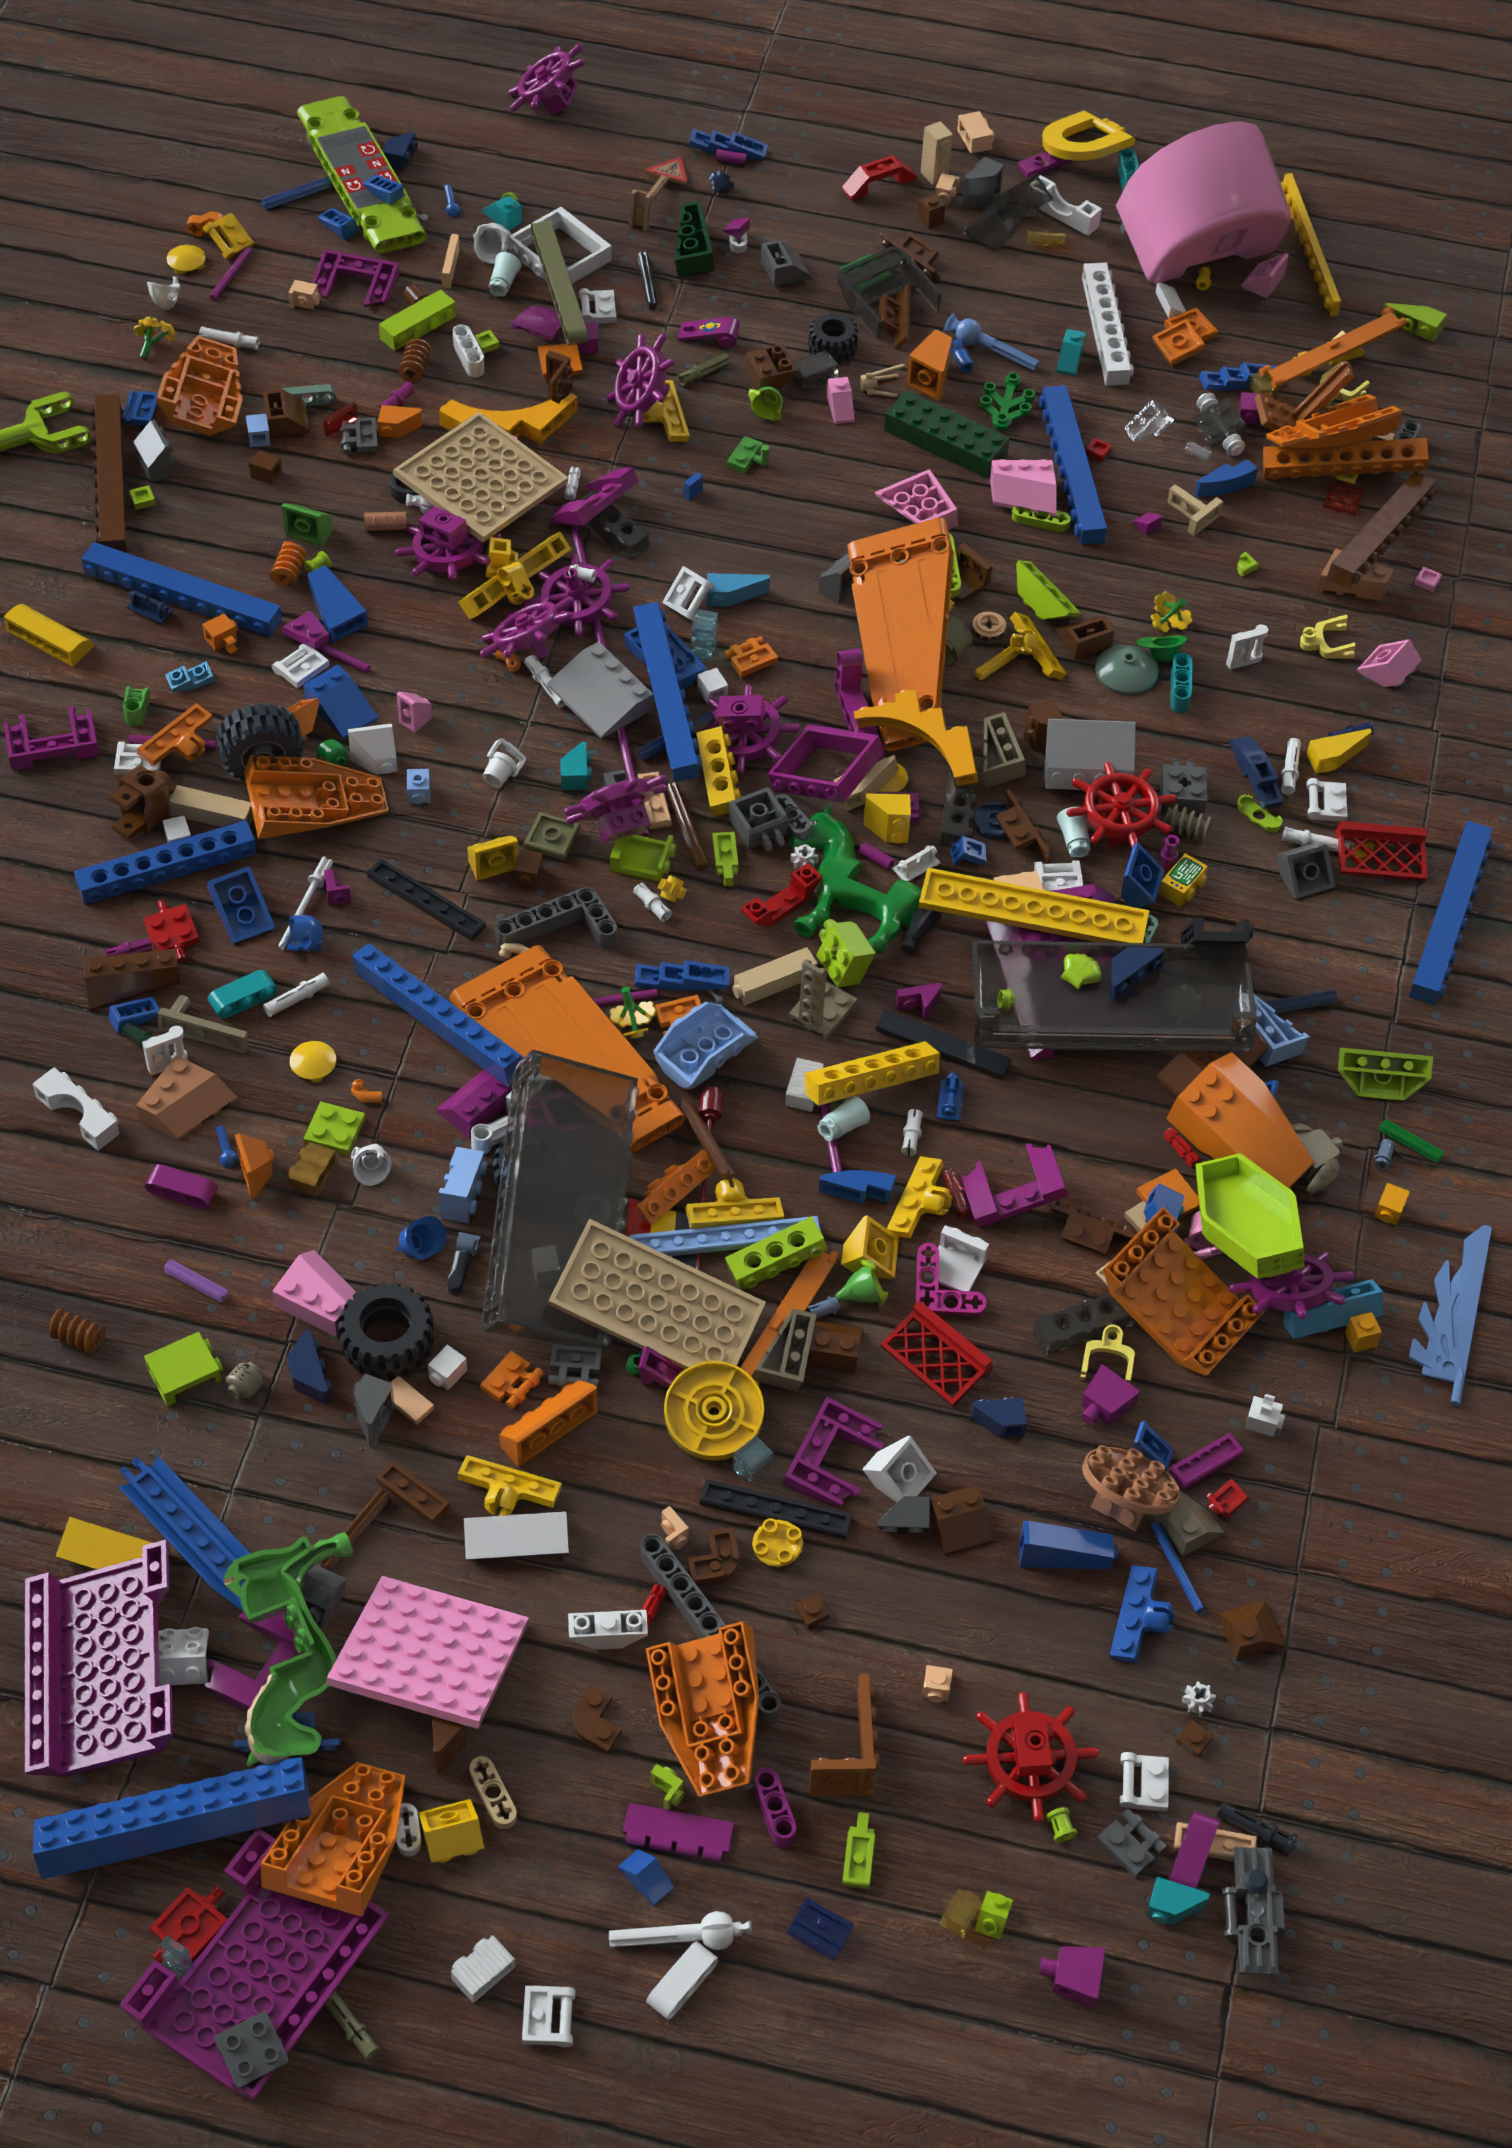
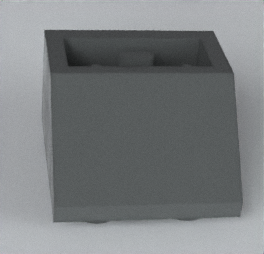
M983 157L979 163L975 164L973 170L966 174L963 181L965 184L962 194L963 208L991 206L1001 195L1003 164Z
M781 240L762 243L761 263L774 286L810 279V274L797 250Z
M151 420L135 439L134 447L136 457L149 481L152 483L173 476L175 462L170 454L173 451L170 440L165 439L163 428L161 426L158 427L155 420Z
M315 1565L302 1580V1595L315 1623L323 1632L341 1602L348 1579Z

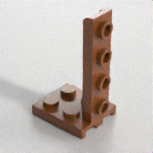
M1347 361L1341 362L1296 409L1287 403L1275 400L1271 396L1259 393L1255 397V402L1262 426L1275 431L1287 425L1294 427L1298 420L1312 418V414L1322 410L1354 377L1350 363Z
M861 1674L858 1678L857 1697L861 1759L850 1757L841 1760H830L828 1758L811 1760L809 1797L873 1796L875 1771L879 1769V1753H874L873 1746L878 1744L877 1730H872V1723H876V1707H871L870 1700L875 1698L874 1684H869V1674Z

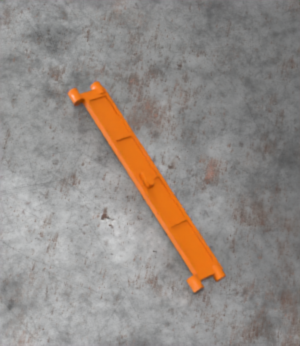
M1392 306L1382 310V317L1273 369L1269 365L1259 369V374L1261 376L1267 374L1272 379L1271 385L1273 388L1280 387L1402 328L1407 324L1405 318L1398 319L1393 314L1394 308Z
M831 1251L829 1255L822 1252L817 1257L809 1258L740 1367L750 1376L755 1371L793 1308L802 1311L807 1310V1307L814 1299L840 1256L836 1251Z

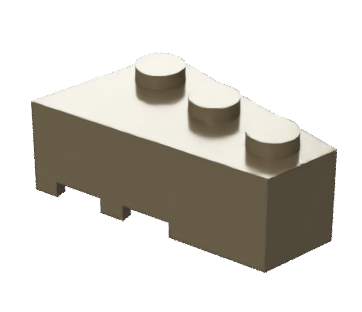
M1005 712L984 718L983 775L985 788L1026 776L1025 759Z
M794 1308L791 1310L751 1375L755 1381L797 1392L804 1379L816 1314Z

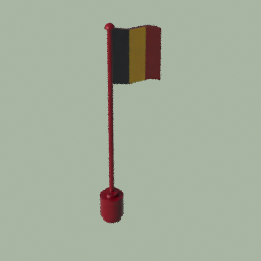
M712 1086L704 1088L700 1095L699 1115L707 1122V1128L710 1133L712 1123L722 1118L724 1099L722 1091ZM707 1178L702 1181L701 1203L706 1201ZM630 1198L627 1237L635 1234L690 1229L687 1216L670 1210L654 1224L650 1225L637 1209V1205L640 1202ZM701 1253L670 1256L700 1271Z

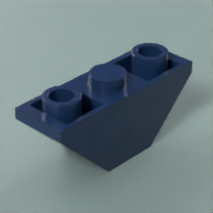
M1128 947L1112 958L1111 999L1115 1001L1120 996L1126 995L1135 985L1144 982L1150 974L1159 971L1164 965L1165 950L1151 947Z
M308 1329L304 1331L287 1356L289 1372L294 1390L323 1404H328V1393H332L329 1378L324 1379L323 1373L326 1372L323 1357L318 1359L317 1352H320L318 1338H312L311 1331Z

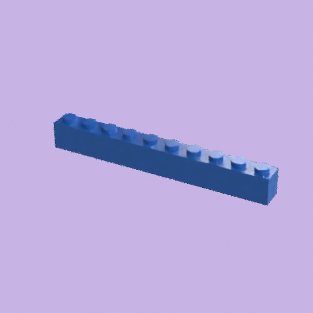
M1067 386L1043 387L1042 396H1039V406L1043 408V421L1047 422V435L1051 436L1050 445L1051 449L1055 451V464L1059 465L1058 475L1063 480V493L1067 494L1066 504L1071 509V522L1075 523V536L1079 538L1080 545L1105 543L1107 527Z
M93 542L81 558L84 573L89 576L100 578L127 589L138 590L144 595L199 612L202 615L216 618L225 614L230 620H234L238 627L254 631L258 634L271 637L282 621L280 605Z
M658 602L633 607L635 621L674 782L700 777L699 768H702L701 757L695 754V751H698L696 738H691V735L694 734L692 721L687 722V718H690L688 705L683 706V702H686L684 689H679L682 681L680 673H675L678 665L676 657H671L674 649L672 641H667V638H670L668 625L664 626L663 622H667L664 609L660 610Z
M1470 821L1466 822L1409 994L1411 998L1435 1005L1437 997H1443L1446 985L1442 984L1443 980L1448 981L1452 969L1448 967V964L1454 963L1457 951L1453 950L1454 946L1459 947L1462 934L1458 933L1459 930L1464 931L1468 918L1464 917V914L1469 915L1473 902L1469 901L1470 897L1475 898L1478 886L1474 884L1475 881L1480 882L1483 869L1479 868L1480 865L1485 866L1489 855L1485 853V850H1490L1494 838L1490 837L1492 831L1490 827Z
M370 943L352 955L356 974L507 1087L525 1074L521 1054Z

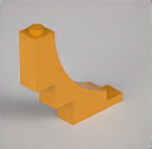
M570 393L559 404L548 400L529 408L512 411L477 409L451 399L440 408L439 420L442 427L451 431L476 413L481 412L510 435L518 438L522 434L541 445L578 411L577 396Z

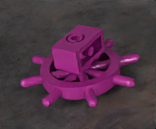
M577 44L568 53L562 51L560 46H557L553 53L543 57L534 65H528L527 72L520 80L519 85L508 92L510 96L520 95L510 106V110L515 112L524 103L531 104V108L535 110L540 102L543 103V106L551 115L569 108L578 87V83L572 75L575 69L585 64L583 59L573 61V58L582 51V44Z
M435 506L419 519L420 528L413 525L407 526V531L415 535L412 543L413 546L395 550V555L398 557L415 555L419 565L412 570L414 576H419L426 569L436 572H448L449 579L455 580L457 578L456 571L464 569L474 562H479L483 565L491 563L490 558L481 555L484 550V544L489 543L490 538L485 542H481L468 532L466 519ZM496 533L492 536L494 538L502 539V536L499 533Z
M747 685L744 689V696H719V702L712 697L709 698L707 703L715 710L713 715L716 721L698 732L721 726L725 734H731L729 735L731 745L739 740L738 747L729 746L728 749L729 752L732 751L734 761H737L736 772L741 775L745 771V762L759 759L766 754L778 762L782 755L774 747L777 745L781 733L798 732L800 726L798 724H781L777 710L787 703L788 698L786 696H781L770 704L763 700L762 695H753V687ZM768 718L771 724L764 725V720ZM756 733H768V734H767V736H766L764 739H762V738H761L759 735H757ZM752 741L753 743H755L754 745L747 747V742Z
M659 775L651 780L632 778L593 791L583 798L579 805L564 809V814L568 816L566 823L572 825L581 820H595L603 843L642 833L651 825L643 803L652 798L653 795L667 791V786L664 784L667 778L665 775Z

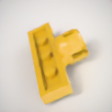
M665 380L664 384L669 386V392L665 397V401L662 403L656 401L647 412L643 413V421L646 423L662 422L669 442H688L690 435L673 380Z
M1014 612L1010 619L1018 634L1013 633L1011 635L1010 645L1013 650L1024 655L1032 654L1033 658L1043 667L1042 671L1047 677L1062 680L1067 673L1030 618Z
M920 1156L887 1227L896 1236L910 1239L922 1214L929 1213L943 1216L949 1212V1209L942 1208L951 1207L952 1196L949 1193L950 1190L935 1186L944 1166L941 1159Z
M732 1178V1188H730L728 1179L721 1180L716 1185V1202L687 1204L686 1206L690 1229L784 1219L780 1197L748 1199L745 1196L743 1184L736 1178Z
M466 1455L458 1472V1480L489 1490L484 1499V1506L492 1515L496 1514L499 1507L502 1508L499 1516L510 1515L520 1499L553 1508L562 1487L560 1482Z

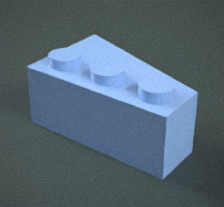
M1251 994L1236 999L1227 1018L1233 1023L1238 1016L1246 1017L1269 1044L1268 1050L1260 1058L1265 1067L1302 1054L1310 1036L1305 1032L1303 1034L1292 1027V1022L1288 1019L1286 1021L1282 1020L1275 1014L1276 1010L1256 995Z
M456 1147L449 1164L450 1172L444 1177L446 1186L445 1188H440L438 1192L441 1219L469 1223L471 1214L475 1215L477 1210V1201L475 1199L477 1195H481L483 1187L481 1178L482 1175L486 1176L488 1162L485 1161L484 1151Z

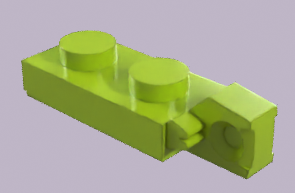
M735 832L712 833L716 872L718 875H723L724 887L733 886V875L738 874Z
M858 1812L857 1827L850 1826V1830H848L842 1886L869 1889L875 1834L874 1829H868V1813Z

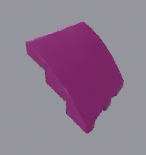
M535 305L523 311L514 319L510 326L512 329H521L529 334L551 341H560L563 331L557 312L541 305Z

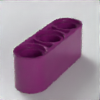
M160 1164L154 1166L145 1183V1189L155 1196L203 1210L209 1208L218 1190L217 1184L208 1178Z
M768 1767L761 1768L757 1771L754 1778V1793L773 1844L778 1848H788L792 1846L796 1836L794 1817L776 1771ZM762 1781H769L772 1783V1786L763 1787L760 1783ZM778 1805L781 1809L779 1811H772L768 1807ZM787 1829L790 1834L780 1835L777 1831Z
M1193 1811L1169 1881L1196 1889L1215 1837L1219 1820Z

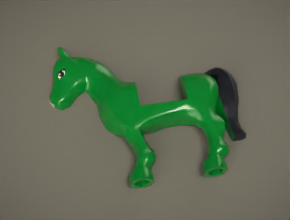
M827 803L823 812L814 814L810 819L813 828L811 837L805 840H798L792 835L789 839V845L793 851L795 847L804 844L811 848L823 850V861L817 869V872L822 875V880L815 888L819 895L817 906L809 915L799 917L794 922V930L799 935L810 938L817 927L823 926L825 920H828L831 904L834 903L846 908L862 911L881 920L877 933L867 940L876 953L875 956L882 954L886 950L888 943L901 932V926L907 925V930L901 950L908 954H913L917 941L936 925L944 912L918 908L922 890L909 881L897 880L887 895L854 881L863 869V863L855 857L851 833L842 822L832 816L831 806Z

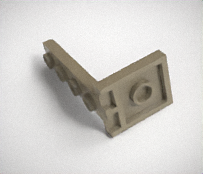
M806 959L802 963L800 1001L789 1012V1019H796L803 1023L806 1029L810 1031L815 1030L827 1040L857 1005L858 999L827 982V970L814 966L810 960Z

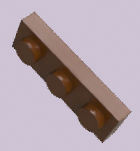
M393 1460L375 1477L379 1485L431 1524H434L450 1507L446 1499Z

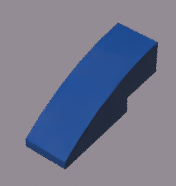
M1248 459L1234 467L1226 463L1197 481L1195 496H1219L1246 488L1255 483L1258 467Z
M866 1170L833 1172L820 1176L818 1192L863 1205L866 1197L889 1203L895 1188L896 1175Z

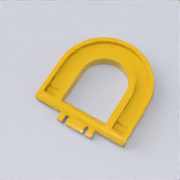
M1081 111L1051 123L1044 129L1042 134L1043 148L1049 154L1067 160L1102 158L1131 147L1136 141L1133 136L1125 133L1124 127L1107 118L1101 120L1086 111ZM1091 127H1096L1109 134L1085 143H1076L1065 139L1070 135Z

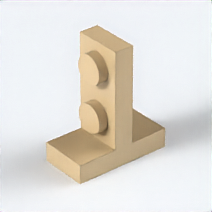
M1174 485L1169 490L1167 503L1190 518L1188 533L1195 536L1220 516L1223 501L1216 497L1209 504L1205 505L1185 490Z

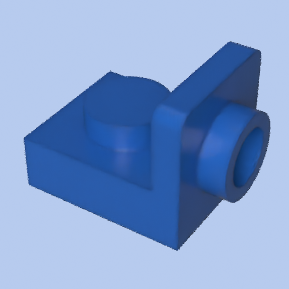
M962 836L951 847L952 864L957 866L964 859L982 866L986 862V844Z

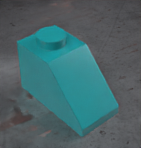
M509 195L482 209L485 215L508 231L522 223L521 204Z
M1066 330L1057 365V373L1076 376L1084 350L1086 332Z
M1157 1877L1146 1917L1151 1918L1152 1921L1158 1924L1168 1923L1173 1925L1205 1909L1210 1893Z

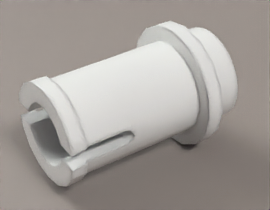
M578 564L570 566V568L577 570L579 580L594 583L596 579L595 569L579 567Z

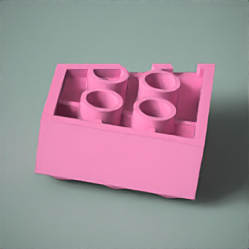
M992 460L990 484L993 505L1012 509L1013 507H1017L1016 509L1024 507L1031 509V512L1034 511V513H1038L1040 510L1049 512V516L1056 517V480L1052 460Z
M930 469L875 492L878 498L915 524L934 518H944L947 520L948 530L958 526L957 508Z
M315 1250L298 1255L272 1293L275 1307L337 1337L339 1335L340 1313L344 1309L347 1300H353V1294L356 1291Z

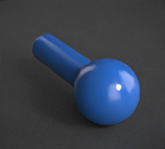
M445 185L444 189L448 203L446 214L451 217L458 216L461 209L455 203L452 186Z
M225 1126L216 1127V1132L222 1150L220 1163L225 1168H233L238 1164L239 1157L235 1151L231 1150Z

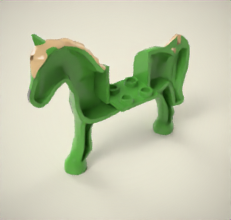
M345 1532L336 1534L330 1539L319 1540L313 1546H311L306 1537H301L296 1543L286 1548L260 1550L236 1559L226 1571L224 1584L241 1599V1604L248 1621L259 1622L285 1612L283 1615L285 1625L288 1629L292 1628L295 1635L293 1639L295 1648L298 1653L302 1652L301 1655L269 1667L271 1674L267 1677V1683L261 1687L253 1700L252 1706L247 1711L245 1733L251 1750L247 1761L248 1767L256 1762L270 1765L292 1756L312 1755L320 1747L321 1735L315 1729L299 1724L291 1716L306 1701L319 1696L331 1688V1686L326 1685L327 1676L338 1655L334 1653L326 1636L315 1623L302 1595V1580L311 1568L331 1556L346 1558L353 1555L350 1540ZM244 1580L245 1582L243 1583L242 1587H240L239 1582Z

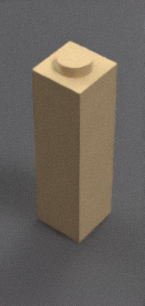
M177 785L174 793H171L168 798L172 816H185V819L225 827L246 820L250 827L254 818L251 802Z
M806 947L735 975L732 990L737 999L740 998L745 1006L800 984L802 963L806 959L810 960L811 964L816 967L818 963Z

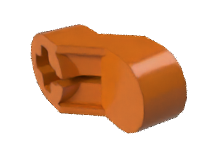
M212 211L202 216L192 215L187 221L186 230L191 235L202 237L206 235L203 227L209 222L220 219L223 215Z

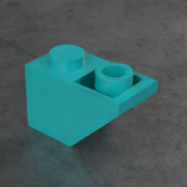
M581 742L560 759L561 790L587 789V780H592L591 767H587V764H591V751H586V742Z

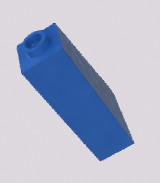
M326 565L308 574L310 592L332 643L368 625L365 608Z
M1023 1521L1019 1541L1020 1567L1111 1569L1113 1560L1118 1558V1546L1113 1544V1535Z

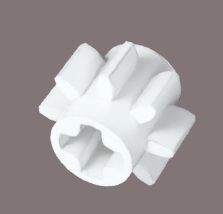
M804 844L795 847L794 853L791 854L790 862L794 863V869H799L806 863L814 868L815 863H818V855L815 854V848Z
M1197 1681L1193 1688L1187 1685L1185 1690L1187 1695L1183 1696L1182 1703L1188 1705V1713H1198V1716L1201 1717L1202 1712L1205 1710L1208 1712L1212 1711V1703L1215 1701L1216 1695L1210 1693V1685H1202L1199 1681Z

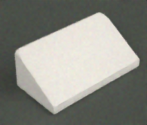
M1157 283L1156 295L1168 319L1186 312L1174 287Z

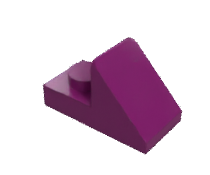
M941 983L897 989L895 999L897 1010H909L920 1007L923 1020H925L940 1001Z
M649 1346L644 1347L638 1367L642 1385L645 1386L656 1381L669 1389L674 1379L685 1370Z

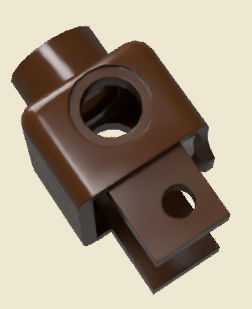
M137 766L118 780L119 789L109 796L110 801L120 807L121 815L123 816L112 825V830L130 840L141 830L150 833L169 816L168 796L175 791V784L171 777L161 770L153 773L143 766Z

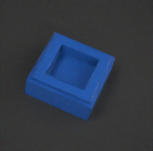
M698 472L684 482V498L688 501L703 490V475Z

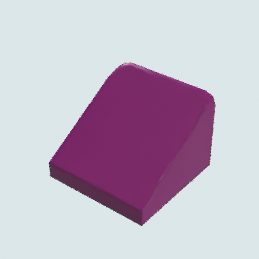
M734 219L723 229V232L740 239L750 229V219Z
M1148 512L1133 520V523L1146 535L1162 526L1163 516Z

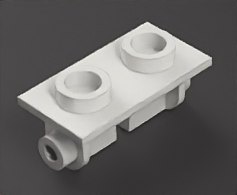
M928 845L921 852L905 861H900L892 870L901 879L911 881L925 873L927 868H933L940 864V861L935 857L937 849L933 845Z

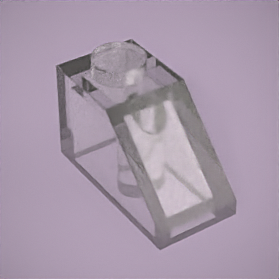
M1151 400L1125 426L1124 430L1133 442L1136 443L1160 435L1174 419L1163 406Z

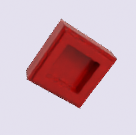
M1094 438L1085 449V453L1087 456L1103 462L1112 451L1113 446Z

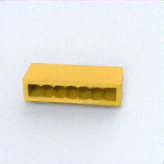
M24 604L13 607L4 616L7 632L71 667L94 647V643L91 640Z
M69 1517L56 1557L94 1569H101L142 1557V1546L151 1544V1542Z

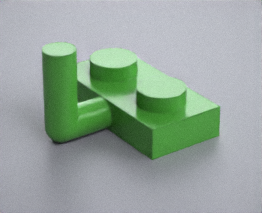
M746 436L743 437L727 460L728 468L745 474L753 462L762 466H767L769 463V446Z

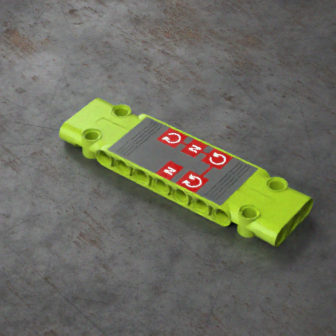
M338 96L301 106L297 114L307 129V138L311 141L314 152L351 217L356 220L357 226H362L363 236L366 240L370 241L375 252L383 254L424 242L427 237L426 232L416 217V209L412 207L411 200L405 189L404 196L389 205L363 186L365 181L376 174L399 184L401 182L365 122L361 123L358 110L352 107L349 100L345 96Z

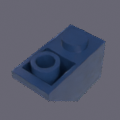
M409 132L386 141L382 152L392 169L404 171L407 164H410L412 154L417 151L418 147L415 132Z
M1006 1397L1001 1400L981 1399L973 1402L972 1419L999 1438L1025 1436L1027 1421L1023 1398Z

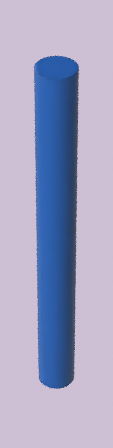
M1156 1522L1152 1524L1151 1528L1195 1613L1202 1612L1205 1608L1161 1523Z

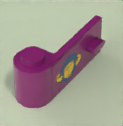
M732 317L682 322L678 340L686 341L716 337L717 342L722 347L731 348L737 342L740 323Z

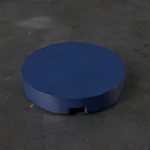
M994 801L981 805V808L976 810L974 814L973 824L976 831L988 839H1006L1007 836L997 822L996 815L1010 808L1006 807L1007 805L1002 802Z

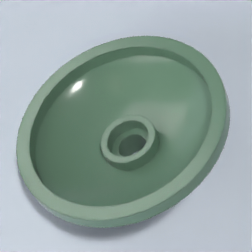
M1117 645L1106 649L1099 655L1096 661L1095 672L1098 680L1107 689L1123 695H1136L1154 686L1158 679L1159 667L1156 660L1146 650L1133 645Z

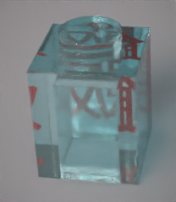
M755 1436L734 1453L733 1468L739 1476H744L750 1482L772 1465L773 1452Z

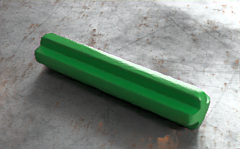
M1385 1119L1380 1125V1132L1432 1161L1439 1163L1444 1157L1445 1152L1389 1120Z

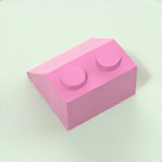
M1410 639L1383 644L1373 651L1357 671L1383 687H1397L1405 682L1408 674L1416 670V666L1421 661V658Z

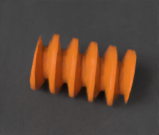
M283 542L270 573L271 580L279 586L295 583L304 559L307 556L306 550L295 542Z

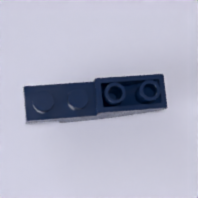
M1250 736L1230 739L1229 744L1243 777L1249 778L1261 809L1282 806L1284 800L1276 784L1279 778L1260 745Z

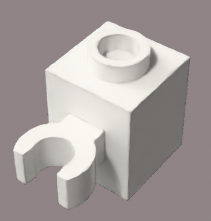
M1265 1394L1264 1399L1254 1396L1245 1429L1274 1437L1276 1428H1282L1285 1415L1281 1414L1283 1404L1274 1402L1275 1397Z

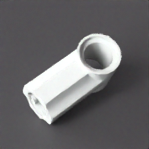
M506 1115L488 1125H475L471 1130L472 1150L484 1151V1154L489 1153L493 1145L503 1141L505 1138H509L511 1133L517 1131L514 1120L511 1116Z

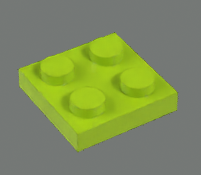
M320 1101L304 1136V1144L308 1145L309 1142L349 1156L365 1120V1113Z

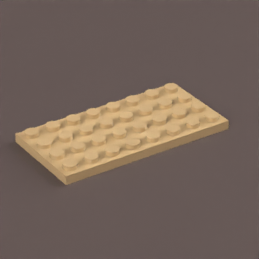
M589 1219L548 1301V1305L641 1349L649 1346L683 1369L706 1361H723L737 1366L766 1303Z

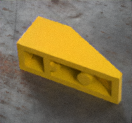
M1371 729L1310 740L1307 756L1315 773L1336 770L1366 748L1371 737Z

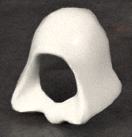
M497 223L478 226L476 233L473 235L474 250L478 258L484 263L495 264L496 256L499 253L507 252L509 248L508 238L511 233Z

